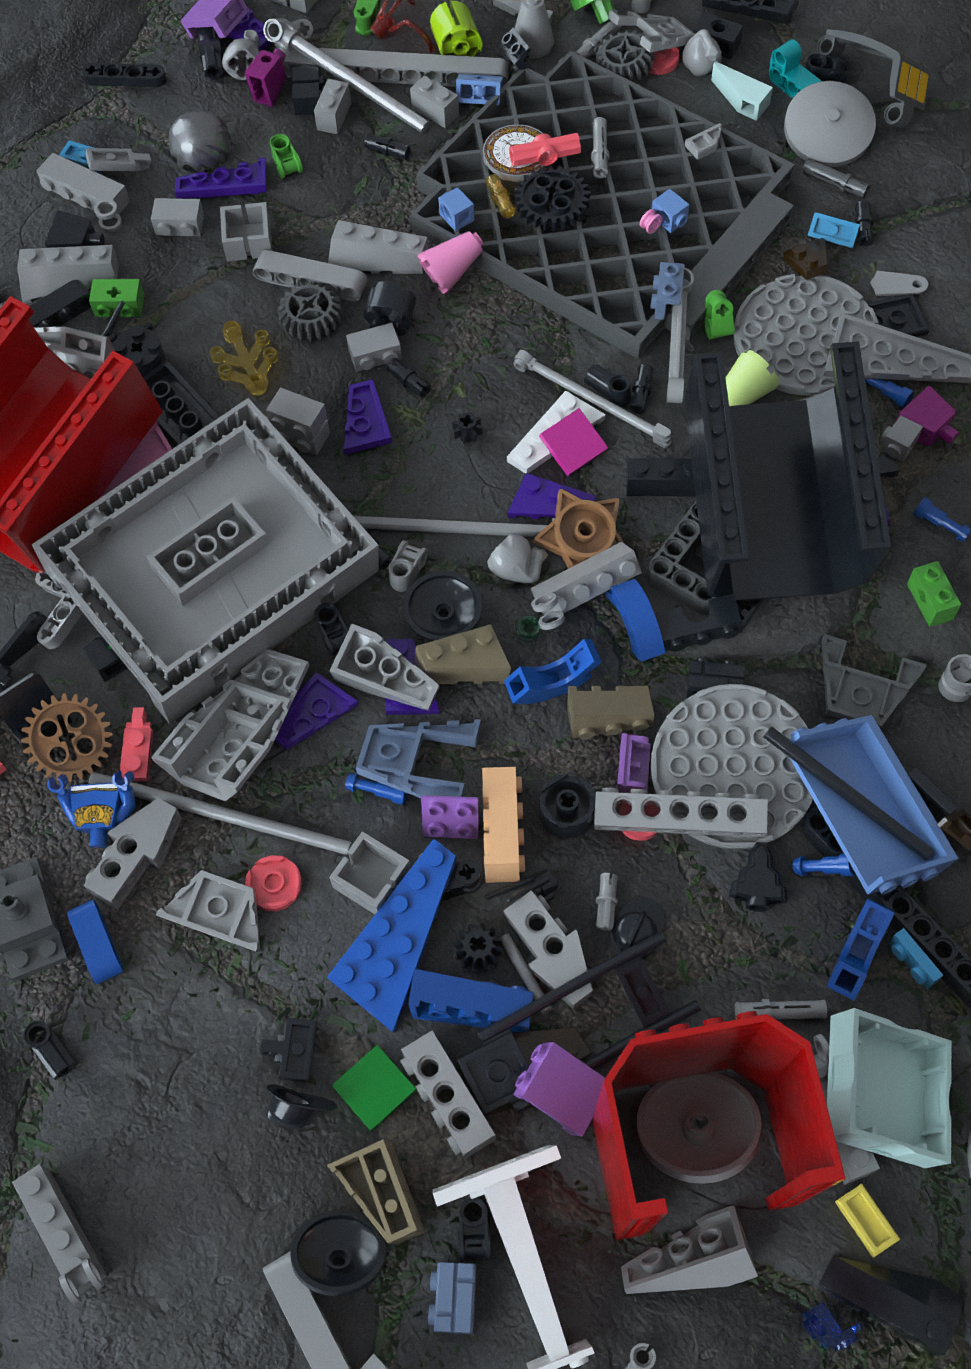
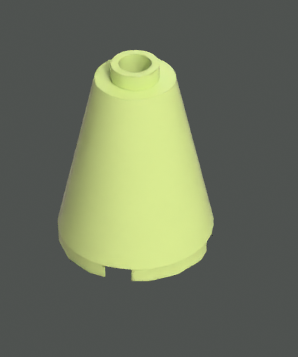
M746 350L743 351L726 376L729 406L749 405L779 386V379L776 373L770 374L766 369L770 365L754 351L749 350L747 353Z

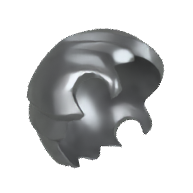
M201 109L187 112L179 116L170 128V153L173 157L177 158L178 166L185 171H188L185 165L191 166L195 171H199L204 166L213 168L217 162L223 163L226 156L231 153L229 142L231 136L227 130V125L212 112Z

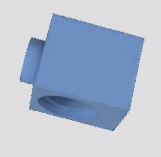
M458 187L438 198L440 215L455 231L474 221V204Z
M668 189L653 200L652 209L657 214L662 215L663 221L661 226L670 233L678 227H683L688 221L689 204L671 189Z

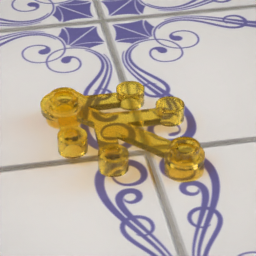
M236 321L226 322L222 329L224 338L227 342L233 343L239 357L224 353L223 348L220 346H214L210 349L211 360L216 363H224L217 369L220 379L245 384L246 390L252 395L264 394L269 385L266 375L272 364L278 360L275 348L267 347L263 350L264 346L270 342L268 332L266 330H258L255 333V343L248 354L241 339L243 332L240 324ZM263 350L264 361L256 371L254 365ZM230 365L245 369L247 375L232 371Z

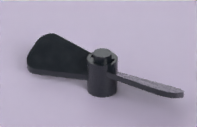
M36 611L31 613L0 650V687L2 689L13 679V676L10 675L13 669L10 666L39 643L37 633L47 619L42 612Z

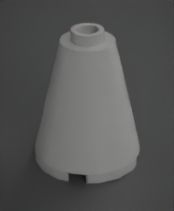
M522 0L515 29L531 48V52L528 54L529 58H541L549 54L551 47L554 46V35L544 0Z

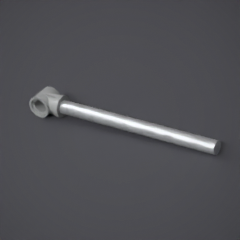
M269 19L265 22L263 31L268 41L276 42L288 51L297 50L343 82H348L349 86L422 134L427 130L429 121L301 38V32L294 28L288 20Z

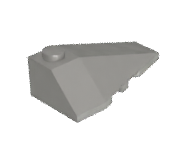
M351 624L330 669V673L336 682L428 711L440 687L416 665H413L403 657L398 650L386 643L377 633L355 624Z

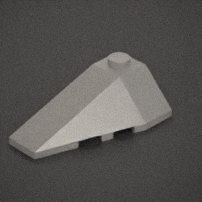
M732 1205L702 1216L696 1220L698 1225L683 1234L681 1231H678L671 1235L673 1241L660 1249L652 1247L621 1266L626 1294L728 1287L758 1277L753 1256L735 1206Z

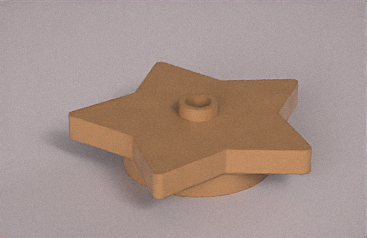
M559 489L555 520L534 538L533 543L562 556L569 569L623 542L615 525L619 499L614 498L594 502L582 500L563 489Z

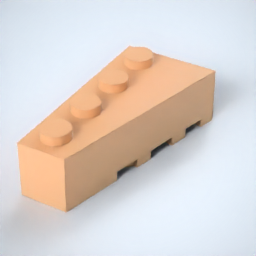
M516 767L482 768L486 883L520 881L519 872H525V856L519 855V845H524V829H518V819H523V802H517V793H522V776L516 777Z

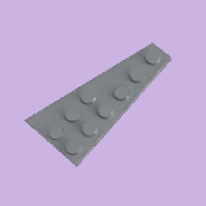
M841 313L832 343L859 341L865 378L971 383L970 354ZM829 351L823 376L834 377Z

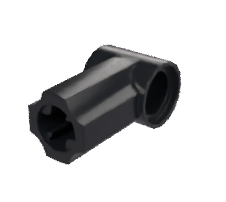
M593 364L588 369L584 377L586 384L609 397V401L619 407L629 404L631 400V382L627 376L615 375L598 364Z
M38 1020L29 1023L25 1027L23 1032L25 1043L33 1049L54 1080L64 1077L73 1070L77 1064L49 1025ZM41 1030H46L45 1039L40 1043H35L34 1038L36 1034Z

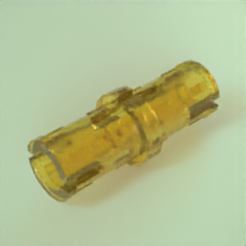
M498 175L488 176L485 184L491 192L493 203L498 206L503 218L512 217L516 209L509 198L510 193L503 187Z

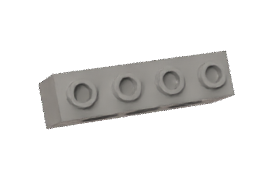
M433 1031L401 1049L404 1059L400 1060L408 1076L414 1074L420 1084L415 1087L424 1102L430 1100L435 1110L431 1112V1115L439 1128L446 1127L450 1134V1137L446 1140L455 1155L461 1153L463 1158L467 1159L496 1140L493 1130ZM428 1064H435L439 1068L438 1072L432 1077H427L422 1073L423 1068ZM448 1089L454 1093V1097L450 1102L442 1103L437 1099L438 1094L442 1090ZM464 1115L470 1119L468 1127L461 1130L453 1126L454 1119Z

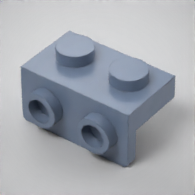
M660 262L659 275H654L653 290H657V294H652L651 309H655L654 319L664 320L666 304H681L684 264Z

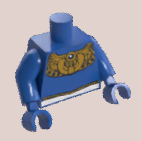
M119 770L112 776L113 783L70 785V790L66 789L68 784L66 775L61 774L58 777L61 785L56 784L54 777L48 780V789L51 792L58 793L57 798L72 826L78 831L90 834L91 848H106L107 832L128 819L136 808L133 787L129 785L134 780L132 772L128 771L123 779L122 772Z

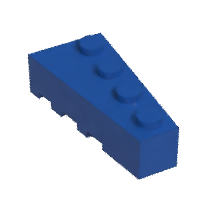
M414 969L409 1007L413 1019L485 1028L533 1002V992H529L527 988L522 986H512L509 988L492 982H479ZM531 1017L510 1028L511 1032H529Z

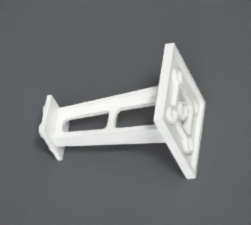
M546 1145L433 1189V1196L437 1207L468 1194L471 1199L483 1194L485 1195L547 1353L544 1356L527 1362L528 1369H557L567 1364L570 1365V1368H575L589 1361L588 1356L594 1354L592 1346L586 1339L568 1346L566 1344L516 1184L517 1181L529 1177L528 1171L561 1159L557 1145Z

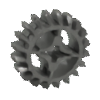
M628 30L625 33L618 31L617 35H610L609 40L604 39L603 44L598 46L596 64L632 82L636 79L641 81V77L648 76V71L652 70L655 55L654 52H649L640 45L643 33L637 34L636 30L632 33H629Z
M311 282L307 286L300 283L299 288L292 286L291 292H285V296L280 299V306H278L280 324H282L286 333H290L292 338L298 336L300 341L308 338L311 342L312 338L315 337L320 340L322 335L329 337L330 331H336V325H340L342 317L341 301L337 297L335 290L331 291L328 285L322 287L320 282L315 286Z

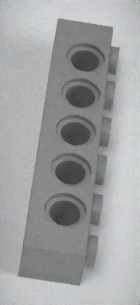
M602 788V792H596L594 826L595 830L765 838L767 834L768 799H761V796L757 794H746L744 798H732L730 793H716L715 797H704L702 792H687V796L675 795V791L661 790L658 791V794H647V790L631 789L630 793H619L617 788ZM620 803H627L631 806L632 811L630 814L622 816L616 812V807ZM647 805H656L660 809V813L655 817L647 816L644 812V808ZM676 806H684L688 810V815L685 818H677L672 810ZM705 807H711L716 811L717 816L712 820H707L702 816L701 810ZM734 808L741 809L745 813V819L742 821L733 820L730 816V811Z

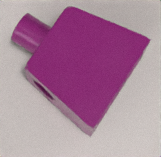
M275 49L273 53L265 50L260 51L244 72L254 102L269 107L274 106L286 80V72L283 65L286 54L282 50Z
M930 386L926 387L898 414L896 419L897 421L901 415L923 426L918 442L925 446H931L939 437L948 444H952L960 433L951 426L956 414L955 410Z

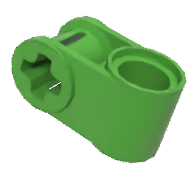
M357 0L354 9V16L357 19L355 25L357 34L368 36L374 32L381 12V0Z
M284 134L274 135L270 139V147L280 178L284 179L286 175L295 172L302 173L303 167L300 158L289 138Z
M711 291L705 298V330L708 339L733 335L735 331L733 304L726 298L723 291Z

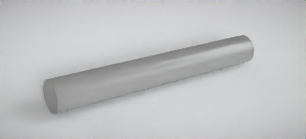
M510 934L503 935L501 937V944L529 992H533V999L535 1001L542 997L544 993ZM551 1005L541 1010V1013L546 1014L552 1010Z

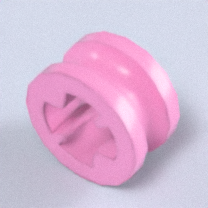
M650 209L641 218L640 227L646 229L647 233L652 234L662 224L663 217L657 214L654 209Z

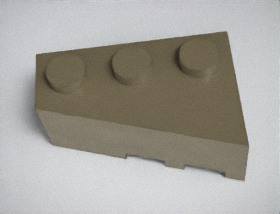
M491 624L416 646L414 664L437 684H457L458 681H473L474 684H482L483 681H498L499 684H505L504 680L510 675V664Z
M568 686L567 712L573 738L590 739L599 734L616 735L625 730L643 731L653 726L654 711L648 686H616L615 691H601V686H592L591 691H577L576 686Z
M384 1139L327 1165L346 1187L347 1192L353 1196L364 1210L365 1215L388 1244L398 1245L425 1232L391 1142Z

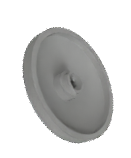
M836 81L818 82L802 89L790 102L784 120V132L791 149L805 161L811 158L830 168L850 164L862 156L868 149L876 128L875 113L869 100L856 88Z
M716 1072L656 1083L642 1099L637 1113L638 1140L648 1160L666 1175L684 1182L714 1183L736 1175L752 1161L761 1141V1116L755 1100L738 1082Z

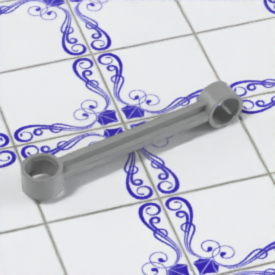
M684 268L683 278L687 279L689 284L682 286L681 304L672 305L667 403H682L687 296L692 290L694 280L693 273L687 268Z

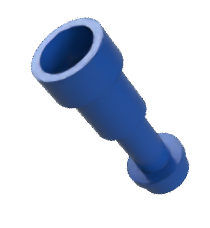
M865 378L866 384L868 383L881 390V394L894 400L895 404L903 409L914 396L913 390L907 387L902 388L891 381L886 382L882 379Z
M924 497L913 514L920 519H927L938 527L940 525L957 535L956 540L964 542L970 534L971 528L967 524L963 527L947 517V513L933 505V501Z
M349 773L347 777L346 789L351 790V792H355L356 789L373 792L375 796L391 799L393 803L405 805L408 793L379 782L361 779L357 773Z
M841 853L839 856L823 857L822 860H808L805 856H800L793 861V871L796 875L807 876L809 872L822 871L824 874L856 876L844 853Z

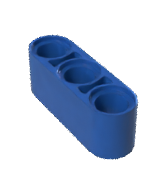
M92 899L67 911L68 919L95 984L98 985L123 973V965L96 901Z

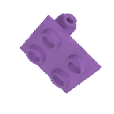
M421 795L423 837L478 839V797Z

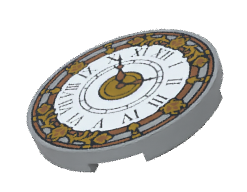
M518 124L497 129L488 136L483 146L485 166L494 172L496 177L513 182L524 181V175L531 177V170L537 173L540 172V167L546 170L548 166H542L538 162L512 167L509 154V146L532 142L536 136L543 133L531 126Z

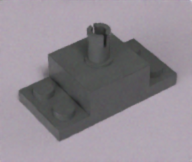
M37 857L0 870V950L4 953L10 978L14 982L69 961L42 866Z

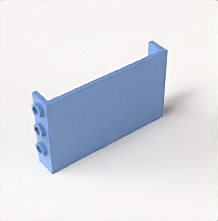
M872 715L851 720L843 718L829 725L821 723L812 729L803 727L791 734L790 740L934 849L933 854L925 861L791 759L868 895L879 891L881 894H886L894 890L898 885L906 888L921 878L923 882L928 881L959 859Z

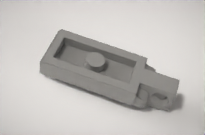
M87 148L85 154L90 171H143L150 169L151 164L149 154L134 153L131 149Z

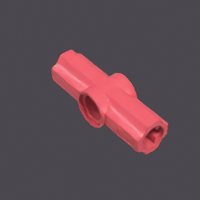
M578 133L551 138L549 134H540L532 142L509 146L512 167L538 162L542 166H549L559 157L581 153Z

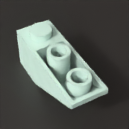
M716 61L714 62L711 81L738 113L757 121L770 105L773 87Z

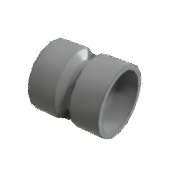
M957 655L948 662L938 683L939 691L946 699L953 702H963L971 697L970 655Z

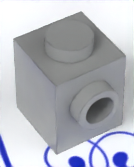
M900 415L893 427L888 426L881 438L884 440L881 451L888 453L892 458H897L904 462L917 443L923 426Z

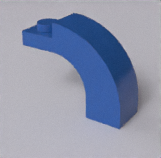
M627 580L610 587L611 589L606 591L605 595L617 608L623 619L632 653L641 662L666 653L656 616L637 580Z
M583 639L564 657L553 663L540 667L520 666L504 680L513 704L539 703L568 693V686L579 687L592 678L590 672L602 661L592 639Z
M867 898L827 983L828 988L855 1001L868 975V969L875 952L895 914L894 910Z

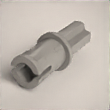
M602 873L600 875L599 896L596 898V903L598 904L596 926L602 931L613 929L615 906L618 905V899L616 898L618 876L616 874H612V879H609L610 873Z

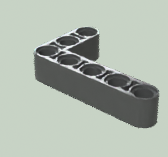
M695 501L651 560L648 582L653 588L699 614H709L708 600L700 598L702 596L709 599L715 598L708 596L706 579L683 567L701 542L697 503ZM662 571L664 572V574H658L656 572ZM678 584H685L687 586L681 587Z

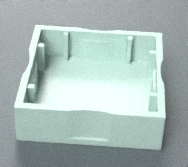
M856 1008L831 1015L827 1109L836 1142L923 1168L951 1164L949 1092L951 1086L952 1041L918 1029L903 1028L888 1019Z

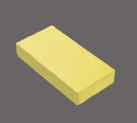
M860 1184L835 1201L872 1258L900 1240L863 1184Z

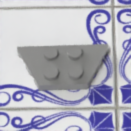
M201 870L191 879L188 886L181 888L175 894V898L156 913V916L259 953L260 940L256 890L251 887Z

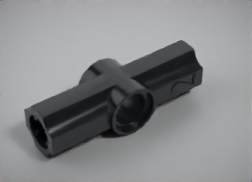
M198 27L200 40L198 41L201 61H203L205 77L217 80L223 74L221 59L223 54L220 39L214 27Z

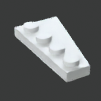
M565 391L507 456V462L524 473H530L552 457L550 451L539 438L542 432L578 408L581 409L592 426L596 423L599 425L605 421V414Z

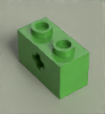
M93 279L89 302L95 317H112L120 301H124L125 304L118 317H141L145 294L140 279Z
M936 561L914 568L907 585L928 626L932 627L954 620L961 603L939 562Z

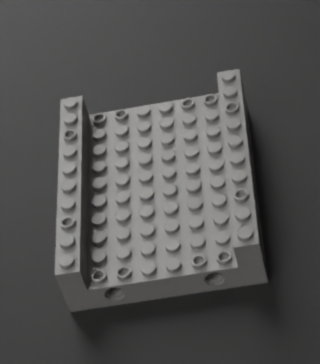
M249 398L32 544L45 572L59 589L63 588L146 689L154 706L169 724L219 689L228 680L238 675L241 669L265 649L272 650L314 619V612L318 605L322 603H336L379 571V545Z

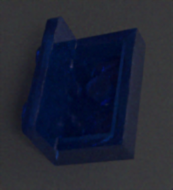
M824 1302L802 1313L806 1319L803 1321L806 1331L813 1340L817 1338L824 1349L834 1347L835 1351H838L858 1340L855 1333L862 1329L859 1322L841 1330Z

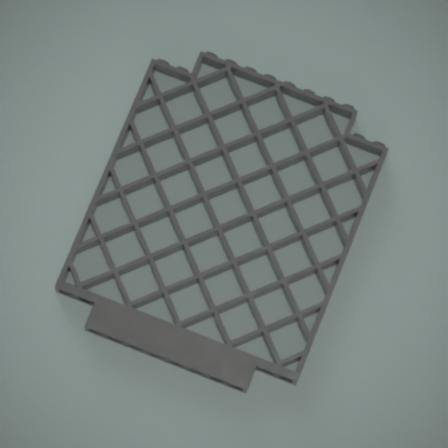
M570 51L545 76L529 68L514 73L511 79L502 86L500 95L495 94L491 99H488L485 105L472 116L469 122L462 126L458 133L452 139H449L445 146L438 153H435L424 167L419 169L416 176L418 191L427 196L410 214L411 229L416 234L427 237L430 242L436 245L459 236V233L493 229L495 240L483 242L484 244L481 246L483 251L471 265L639 359L665 328L671 331L672 305L666 304L664 320L654 319V313L647 321L642 305L651 304L652 294H657V290H653V285L638 287L635 273L660 270V262L684 264V267L695 266L691 271L694 276L692 290L687 296L685 339L690 341L705 323V298L707 294L713 290H721L727 297L790 223L794 205L778 196L791 182L795 164L724 128L721 129L717 151L697 160L691 152H686L685 140L716 124ZM570 73H573L579 77L575 79L564 80ZM614 94L623 99L621 102L594 105L592 96ZM500 96V105H497ZM584 98L585 106L555 109L554 101ZM546 103L548 110L517 115L515 106ZM505 107H508L510 116L495 118ZM659 117L667 121L668 125L640 129L638 119ZM595 118H605L607 123L628 121L630 130L607 133V150L609 152L635 149L637 159L611 163L607 161L608 174L604 178H597L593 175L594 165L568 167L567 158L591 155L593 151L592 122H594ZM508 125H527L541 132L552 131L553 137L562 136L560 129L590 126L592 135L579 136L581 153L557 159L559 160L561 171L564 172L569 168L570 175L577 172L578 179L584 178V184L604 183L606 194L590 196L589 208L586 210V215H581V217L611 213L613 225L582 229L581 221L574 220V230L542 234L541 226L539 225L537 228H534L533 221L529 224L533 226L534 235L502 239L500 228L527 223L526 218H520V212L516 211V206L495 207L494 198L515 195V188L518 187V182L506 181L498 177L490 178L488 167L485 166L483 160V139H487L491 133ZM473 140H476L477 150L462 152ZM674 144L676 154L647 158L645 148ZM751 164L761 170V174L734 177L731 167ZM720 168L723 179L694 182L692 172ZM479 169L482 171L483 179L450 184L449 173ZM440 173L443 174L444 184L434 180ZM682 174L684 184L656 188L654 186L652 177ZM643 178L645 189L615 193L613 182ZM457 187L470 201L487 199L489 210L474 211V221L457 231L442 216L431 217L439 209L438 198ZM668 189H671L689 203L692 212L691 215H688V221L683 227H678L670 233L660 225L652 234L647 233L646 229L640 227V221L622 223L620 214L623 211L652 209L653 200ZM757 194L744 209L740 196ZM729 199L731 206L729 210L702 212L700 201ZM551 201V203H549V211H548V212L551 211L552 201ZM727 229L718 241L712 245L708 232ZM697 233L700 246L678 249L670 248L668 237ZM658 238L661 251L630 255L627 242ZM618 244L621 256L589 260L587 248ZM579 250L580 262L550 266L548 264L546 253ZM538 254L541 267L516 270L507 265L506 258ZM620 275L626 276L628 288L604 292L596 291L594 279ZM684 279L683 286H686L689 284V281L687 279ZM585 280L588 294L564 297L554 291L553 284ZM633 307L636 321L612 324L602 318L601 311Z

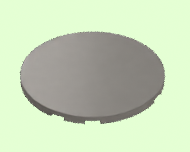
M791 274L775 278V281L766 285L762 284L747 296L736 315L733 336L734 345L738 356L745 350L746 353L751 350L767 361L770 366L766 369L770 374L775 372L779 379V386L776 390L795 395L814 396L828 391L835 386L834 377L823 376L841 313L875 324H879L873 308L869 307L863 300L864 297L851 286L823 275L806 280L802 276Z
M743 684L718 685L692 695L678 704L666 717L656 735L651 755V776L656 794L661 790L675 791V795L687 796V792H702L704 797H715L716 793H730L732 798H744L746 794H757L761 796V799H768L767 834L765 838L688 834L689 836L714 847L737 850L750 849L754 847L756 842L768 844L782 837L805 815L813 800L811 794L791 759L763 738L771 726L789 740L794 731L803 727L808 729L800 714L786 701L779 699L764 689ZM676 806L672 810L677 818H685L688 815V810L684 806ZM705 807L701 810L702 816L707 820H712L717 816L716 811L711 807ZM734 808L730 811V816L733 820L742 821L745 819V813L741 809Z

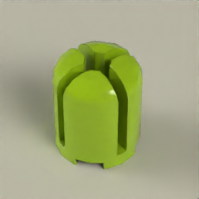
M451 0L452 18L447 3L439 4L432 12L430 24L441 55L474 57L479 50L481 52L483 43L469 8L464 3Z

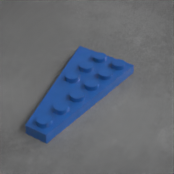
M435 839L431 841L326 977L394 1033L398 1026L402 1008L405 1007L408 998L407 994L413 980L414 969L419 968L430 937L431 927L439 912L441 899L444 891L447 889L458 858Z

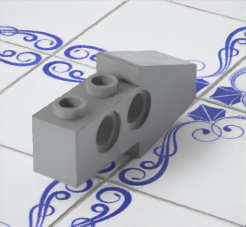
M157 798L111 829L108 835L114 843L104 850L102 860L96 868L91 869L87 874L85 884L83 885L87 891L118 910L148 866L152 864L159 869L162 866L182 820L177 808ZM137 846L133 853L126 854L129 847ZM121 869L117 876L109 877L113 870Z
M531 890L506 908L504 915L536 958L529 964V969L549 989L554 990L586 972L587 967L577 930L566 936L565 933L568 931L558 917L553 919L548 913L550 906L542 895L536 897ZM535 919H541L546 925L542 930L534 931L529 927L530 923ZM551 942H559L562 944L563 949L558 954H551L547 951V946ZM591 983L562 998V1000L572 1009H576L593 996Z

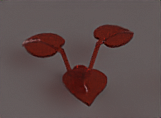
M384 0L376 20L370 26L374 34L383 39L389 31L393 33L395 29L406 24L419 33L428 45L430 53H432L433 42L430 36L414 21L406 18L393 26L395 20L391 17V14L402 0H397L388 13L384 12L389 0ZM408 0L410 4H416L415 0Z

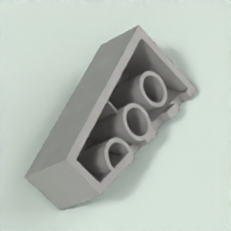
M338 220L331 237L328 263L359 271H371V274H380L382 271H392L393 274H423L424 269L416 256L428 250V239L425 236Z
M113 245L20 249L17 268L22 302L27 304L32 302L31 299L44 298L72 280H80L84 286L90 289L93 279H118L119 262Z

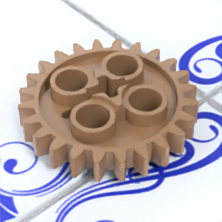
M63 693L61 701H57L54 695H52V704L48 705L42 700L41 705L43 709L41 711L32 708L33 713L36 715L35 718H25L31 726L22 728V731L29 734V737L21 739V742L29 744L30 747L23 750V753L33 754L28 762L29 764L36 761L39 763L36 768L37 772L43 768L47 769L46 778L50 777L52 773H56V779L59 781L58 777L63 774L71 782L72 775L77 774L81 780L83 779L82 771L86 770L91 774L93 772L91 768L93 764L98 767L102 766L98 758L108 757L102 750L103 748L112 747V744L105 742V738L111 737L112 733L104 731V728L108 727L110 722H101L105 712L96 714L95 710L98 704H94L89 708L87 706V697L80 703L78 702L77 694H74L71 701L67 700L65 693ZM73 713H79L84 718V723L79 728H73L68 724V717ZM58 715H62L68 733H74L75 735L71 739V743L77 756L76 761L71 759L66 742L59 741L63 734L57 719ZM46 722H53L57 726V732L52 737H46L41 733V726ZM86 738L92 742L93 749L91 752L83 754L78 751L77 743L81 739ZM57 747L64 749L66 759L61 763L53 762L50 758L52 749Z

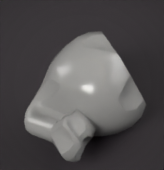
M702 29L698 31L686 43L682 53L683 64L693 75L699 77L712 72L714 62L721 63L722 51L708 30Z
M246 30L244 39H235L230 43L223 55V68L237 80H247L244 72L260 52L257 47L259 45V37L256 31Z
M511 533L492 552L487 564L491 572L502 579L534 583L540 579L542 563L548 557V554L544 549L537 547L531 549L527 539L521 535Z

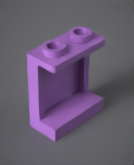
M199 0L180 21L190 38L198 36V27H214L219 38H226L249 12V9L244 0Z
M544 1042L533 1051L531 1055L532 1063L528 1070L522 1072L518 1077L514 1096L528 1101L563 1125L561 1129L570 1135L583 1136L593 1118L605 1077L556 1043Z

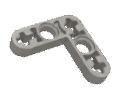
M46 572L37 573L36 583L45 591L61 598L37 633V640L47 649H55L64 641L83 612L64 589H59L53 581L48 580L50 577ZM70 610V613L67 615V617L62 619L64 613Z

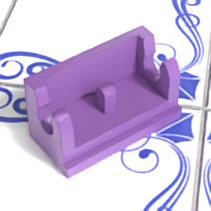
M622 733L617 779L619 793H630L631 789L647 790L651 748L648 737Z

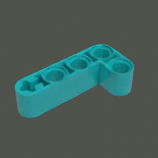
M794 39L789 40L772 52L769 67L771 82L792 99L805 87L823 82L800 64L802 50L799 43Z

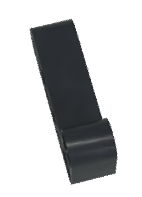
M72 280L30 305L34 313L29 318V321L34 327H60L91 307L89 302L91 292L80 280Z

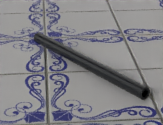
M771 726L765 733L764 739L926 861L933 854L934 849L774 727Z

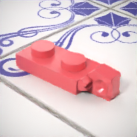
M144 707L133 708L132 722H126V728H124L120 771L122 772L123 779L128 771L134 774L132 782L149 781L154 732L151 722H147V713Z

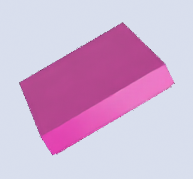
M580 408L539 435V438L567 476L608 449Z

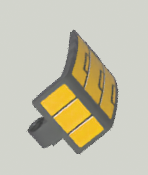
M827 29L826 36L820 38L817 43L818 54L834 57L841 56L845 50V44H848L856 50L893 60L890 75V97L901 101V103H892L885 109L884 119L887 123L903 128L913 118L914 108L918 109V111H924L931 72L926 66L879 41L863 35Z

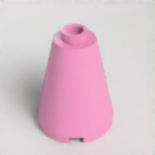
M468 231L425 250L416 257L420 260L419 263L432 282L438 283L440 286L438 289L445 295L483 251L481 246L484 243L476 232L472 234Z

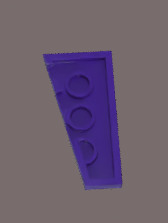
M266 157L258 158V163L248 165L247 161L238 163L237 168L226 170L225 166L216 168L212 174H207L203 171L178 177L175 180L176 199L267 192Z

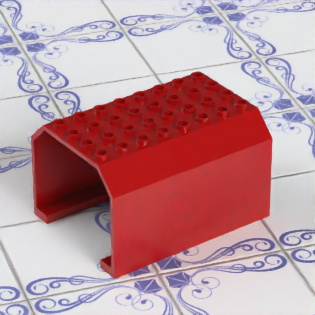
M10 296L0 308V552L33 572L45 573L32 544L101 497L163 411L133 361L112 351L91 379L73 370L46 346L29 321V318L34 313L32 308Z
M756 1011L740 1013L736 1015L737 1020L724 1022L723 1017H716L704 1020L703 1026L690 1028L688 1023L669 1027L670 1032L656 1034L655 1030H645L635 1034L636 1038L629 1041L604 1079L592 1118L616 1240L646 1235L668 1214L665 1198L636 1203L614 1098L618 1091L622 1089L731 1069L763 1090L786 1180L785 1186L765 1198L768 1211L798 1206L846 1179L811 1043L768 1014L757 1016Z

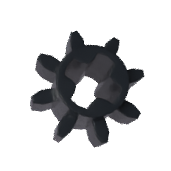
M472 412L458 414V421H452L454 438H460L463 444L472 441L476 442L477 434H483L481 418H476Z

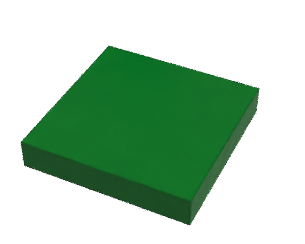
M378 1045L332 1085L334 1090L371 1132L417 1091Z

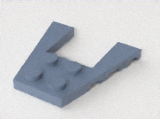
M477 719L474 720V723L459 724V720L447 721V725H430V722H420L419 726L404 727V723L369 725L356 765V772L358 775L421 798V795L463 797L465 783L412 775L422 740L476 747L481 720Z

